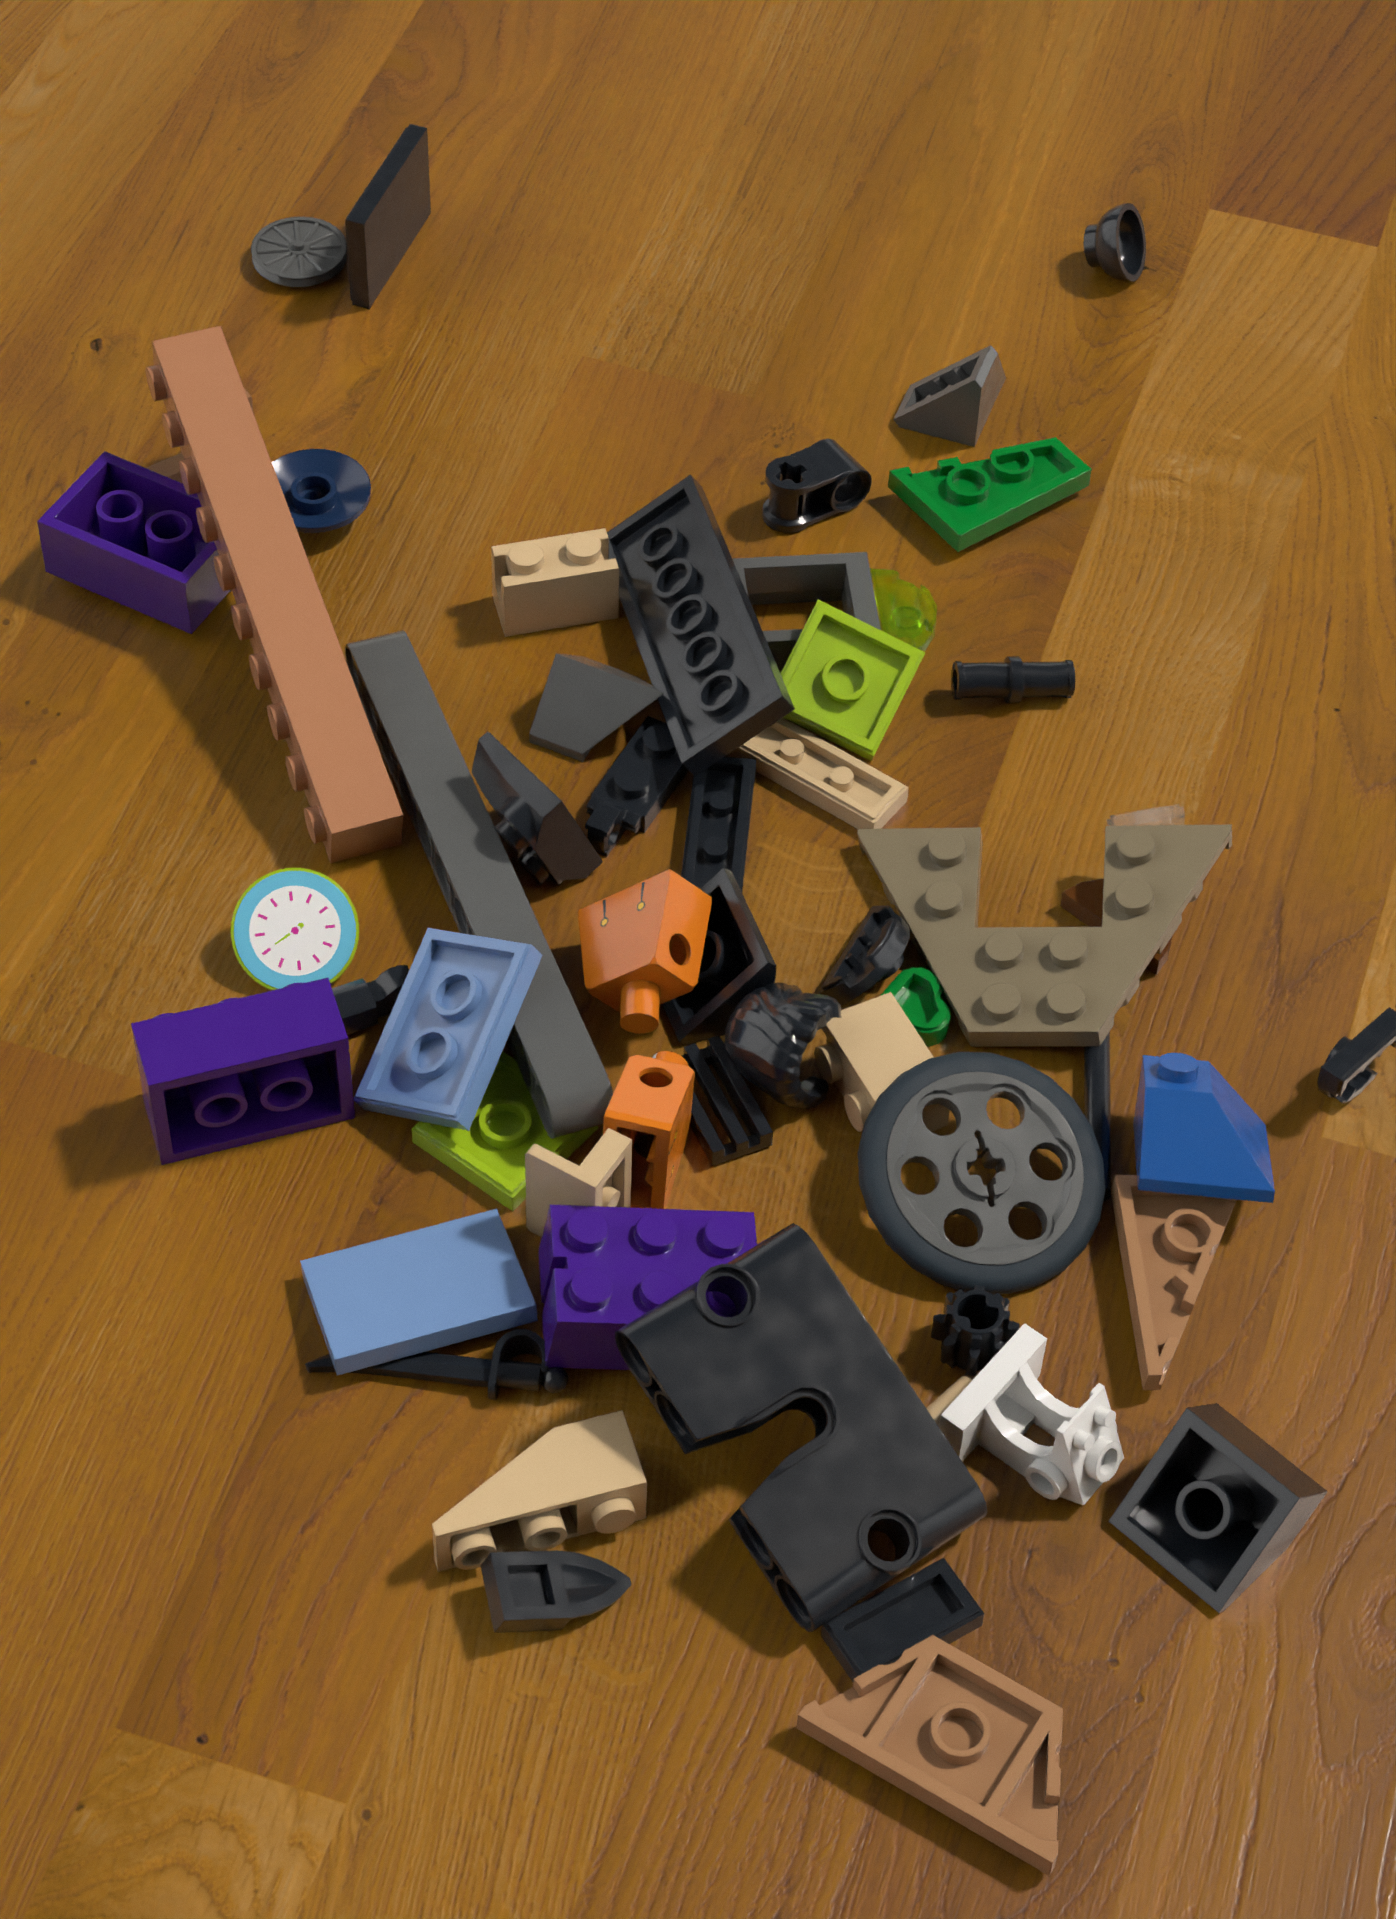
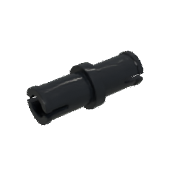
M1007 656L1004 662L962 663L961 661H955L951 670V690L954 700H961V698H1004L1006 703H1020L1022 697L1071 698L1075 691V667L1072 660H1064L1063 662H1022L1020 656Z

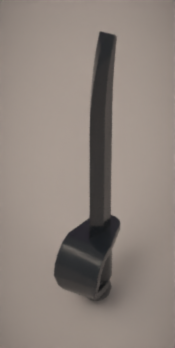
M515 1329L504 1334L496 1343L492 1360L422 1352L349 1372L487 1387L488 1399L492 1400L497 1399L500 1387L539 1392L541 1386H543L548 1392L560 1393L568 1384V1375L563 1368H548V1366H545V1341L537 1333L528 1329ZM330 1354L305 1364L309 1373L335 1372ZM520 1354H532L541 1358L542 1362L539 1364L510 1359Z

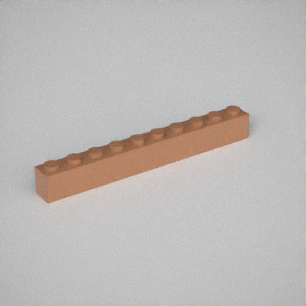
M216 326L152 341L154 365L145 368L148 387L154 402L164 401L167 413L162 414V420L170 447L180 446L184 460H179V468L186 493L188 495L197 493L202 506L196 508L202 538L205 543L214 541L219 553L218 556H214V567L219 585L223 592L232 590L237 604L231 606V612L237 635L241 641L250 639L255 654L249 655V663L255 685L258 690L268 689L273 704L267 705V712L273 735L276 741L286 739L291 755L285 758L291 785L295 792L304 790L310 807L304 808V815L311 840L314 844L323 842L331 864L402 845L403 812L221 326Z

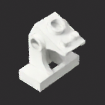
M1024 1323L941 1414L939 1428L962 1462L979 1444L1026 1477L1030 1486L1043 1497L1051 1500L1062 1497L1084 1505L1103 1482L1109 1481L1115 1475L1120 1463L1124 1459L1117 1433L1116 1413L1111 1410L1105 1386L1100 1383L1092 1389L1089 1399L1080 1408L1070 1407L1045 1390L1037 1378L1041 1373L1047 1338ZM1035 1423L1055 1437L1054 1446L1039 1445L1023 1435Z

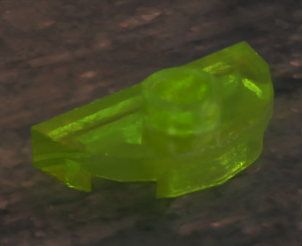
M870 568L881 631L924 652L934 638L936 628L937 605L930 591L925 586L921 585L919 589L914 584L899 579V572Z

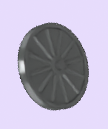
M289 217L272 222L256 234L251 244L252 263L256 271L273 283L289 287H307L328 281L343 269L348 257L347 242L343 233L331 223L312 217Z

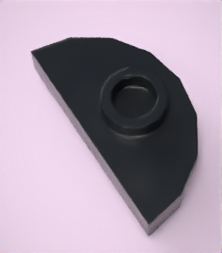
M888 905L872 906L823 983L819 994L835 998L840 1005H843L872 988L877 982L892 976L904 961L902 954L910 939L909 926L903 918L897 915Z
M1390 1007L1387 1008L1352 1040L1344 1036L1337 1042L1329 1053L1325 1064L1321 1066L1317 1080L1320 1092L1345 1103L1358 1096L1371 1083L1378 1073L1368 1067L1376 1057H1380L1389 1045L1396 1048V1011Z

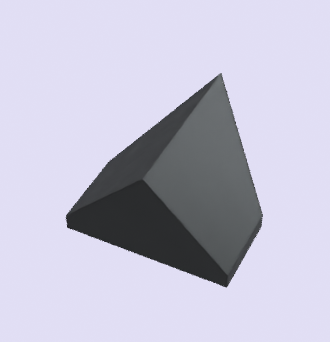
M990 345L911 384L893 420L900 428L975 447L1006 379L997 351Z
M556 653L529 733V742L583 762L594 745L662 696L664 692L633 674L584 656Z

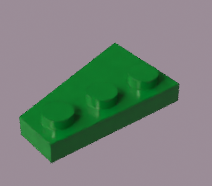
M1054 437L994 449L989 459L961 464L958 457L937 461V469L912 474L909 467L889 470L888 488L951 547L960 552L1086 488L1090 484L1092 469L1059 439Z

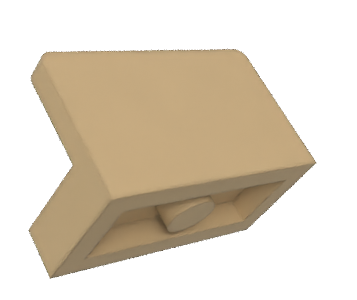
M608 1128L580 1166L537 1144H533L525 1154L526 1222L528 1230L542 1237L550 1204L631 1208L632 1139Z

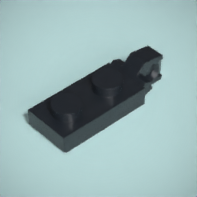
M647 716L591 794V799L586 806V813L591 816L585 824V829H588L587 839L598 854L607 857L626 830L633 833L637 831L645 833L688 772V769L681 763L667 723Z

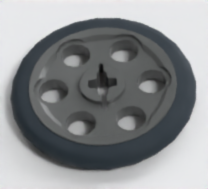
M956 1052L927 1059L900 1074L879 1095L864 1123L858 1149L859 1186L868 1214L887 1245L911 1268L943 1286L958 1290L962 1289L965 1292L974 1290V1285L985 1286L984 1291L991 1294H1010L1037 1287L1063 1272L1082 1253L1100 1221L1105 1195L1103 1157L1093 1128L1075 1100L1051 1077L1022 1061L984 1052ZM994 1098H1004L1012 1102L1020 1115L1019 1125L1015 1128L1004 1129L993 1124L987 1115V1102ZM935 1104L948 1108L956 1119L955 1132L947 1136H939L932 1133L923 1122V1109ZM1037 1149H1047L1055 1153L1062 1164L1060 1179L1049 1181L1038 1177L1032 1171L1029 1164L1031 1152ZM977 1157L981 1158L984 1168H995L996 1174L987 1185H983L980 1175H969L968 1173L969 1168L977 1160ZM908 1163H920L926 1166L934 1176V1190L925 1195L910 1192L902 1183L901 1168ZM1024 1207L1036 1213L1042 1224L1041 1236L1035 1240H1025L1013 1233L1008 1220L1010 1210ZM958 1214L972 1220L978 1232L976 1244L964 1248L950 1242L943 1228L945 1218Z

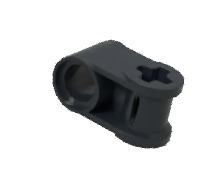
M829 438L820 440L808 448L788 456L776 458L768 464L765 471V482L769 486L770 492L769 498L763 504L762 519L767 526L779 532L794 533L802 531L809 525L837 513L850 511L858 506L870 491L872 484L871 475L835 440Z

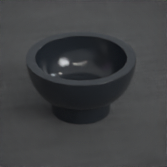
M1125 203L1108 210L1101 217L1098 224L1087 226L1084 233V253L1091 267H1101L1106 274L1117 280L1136 281L1141 276L1145 264V230L1137 208L1131 203Z

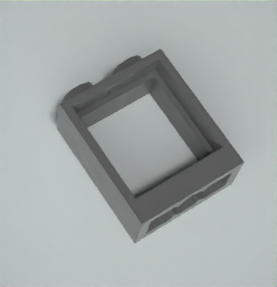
M867 552L733 558L751 605L817 602L818 599L821 601H842L843 612L881 630ZM803 629L763 631L780 674Z

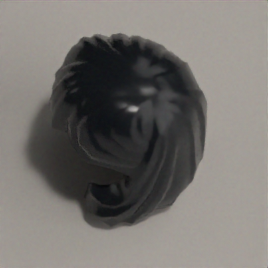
M780 982L768 984L747 994L734 1008V1012L730 1014L725 1026L724 1047L741 1075L777 1102L792 1108L807 1110L816 1108L826 1099L829 1091L828 1083L826 1080L815 1076H810L801 1082L799 1079V1066L807 1044L814 1039L817 1030L825 1027L831 1018H841V1005L835 998L827 995L803 993L796 985Z

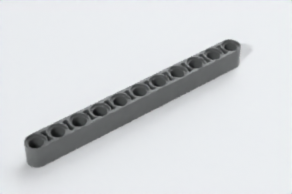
M401 630L346 644V663L368 722L459 932L531 944L543 955L508 1036L507 1043L518 1064L523 1080L548 1136L553 1139L602 1125L606 1109L613 1095L610 1080L406 632Z

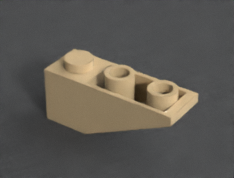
M623 1410L552 1428L432 1523L434 1560L438 1572L456 1567L463 1570L476 1569L481 1567L480 1565L491 1552H518L526 1549L530 1551H546L560 1545L568 1538L596 1531L603 1534L615 1533L626 1529L635 1521L646 1519L647 1481Z

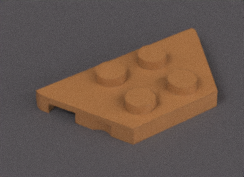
M932 1635L903 1651L902 1656L896 1662L888 1665H877L854 1678L853 1687L821 1705L814 1700L805 1705L798 1714L797 1729L1043 1873L1050 1876L1055 1868L1059 1846L1057 1822L1061 1785L1059 1761L1063 1724V1708Z

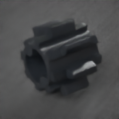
M974 1285V1290L963 1292L962 1289H959L954 1294L951 1292L947 1293L944 1314L933 1316L931 1338L941 1341L940 1361L943 1364L947 1363L952 1369L957 1366L966 1370L965 1375L976 1376V1371H981L1020 1328L1019 1323L1009 1321L1010 1311L1008 1309L1010 1300L1003 1298L999 1293L993 1295L984 1291L985 1286Z

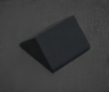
M725 868L721 869L701 888L703 892L712 897V905L698 983L691 992L662 1004L678 1041L685 1045L705 1041L718 1035L724 1036L725 1026L737 1004L755 989L775 983L776 964L732 871Z

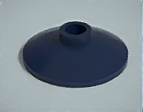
M305 449L286 454L272 462L297 532L320 533L341 528L357 519L368 506L371 497L369 476L362 465L345 454L326 449Z

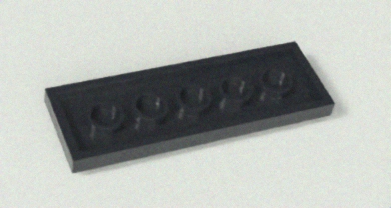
M690 474L608 531L607 534L609 537V559L616 558L619 567V598L651 683L655 688L664 692L658 698L681 763L696 776L766 728L774 725L778 720L795 710L706 494L702 486Z

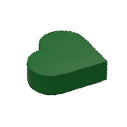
M913 967L903 970L881 995L889 992L893 994L926 1046L930 1047L939 1044L946 1038L950 1024V1009L941 1000L942 987L939 980L932 971L925 968Z

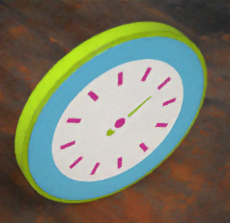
M305 868L279 869L256 880L240 897L231 921L233 950L239 964L248 976L268 990H277L289 984L307 983L324 978H329L330 984H332L347 970L355 956L359 941L358 916L347 893L328 876Z

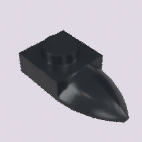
M558 1550L491 1552L480 1565L494 1633L562 1630L570 1619L588 1616L609 1607L632 1585L630 1578L615 1567L599 1559L575 1552Z

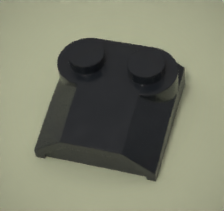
M487 731L478 740L471 772L484 796L502 820L494 828L505 842L519 854L516 857L519 863L540 885L549 878L558 886L565 880L585 879L603 863L602 859L562 800Z

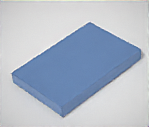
M427 928L356 1091L354 1101L367 1111L469 1131L543 955L531 944Z
M497 1209L300 1261L302 1276L337 1376L538 1321L535 1300Z

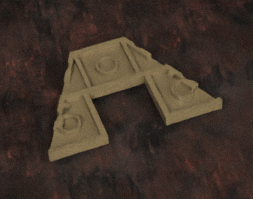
M1232 824L1106 826L1102 927L978 928L983 846L981 827L858 829L857 831L862 854L865 853L883 884L884 893L889 902L895 905L900 916L908 924L910 939L918 954L923 955L930 970L938 978L942 987V996L946 1004L952 1007L955 1012L958 1025L971 1047L1100 1046L1114 1026L1115 1014L1121 1007L1129 1003L1140 986L1139 978L1155 953L1161 954L1182 922V912L1188 903L1196 901L1203 890V880L1224 848L1229 850L1232 846Z

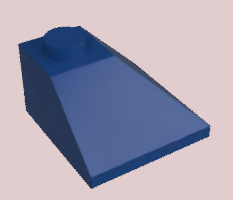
M1167 1053L1161 1057L1143 1055L1133 1121L1138 1190L1273 1203L1275 1188L1266 1124L1209 1061L1196 1060L1192 1056L1183 1053Z

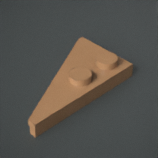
M1115 1175L1111 1187V1197L1143 1390H1160L1237 1200L1138 1190L1137 1175Z

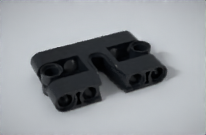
M794 1223L730 1262L711 1267L697 1282L615 1331L616 1344L622 1358L685 1454L749 1434L788 1410H799L806 1413L812 1419L815 1426L814 1439L788 1455L728 1519L788 1612L808 1632H813L886 1582L891 1581L901 1572L984 1518L988 1512L987 1504L980 1488L814 1241L800 1226ZM715 1291L726 1294L735 1305L736 1316L722 1317L715 1314L708 1306L706 1293ZM869 1530L883 1532L892 1540L895 1546L894 1561H883L871 1552L868 1545Z

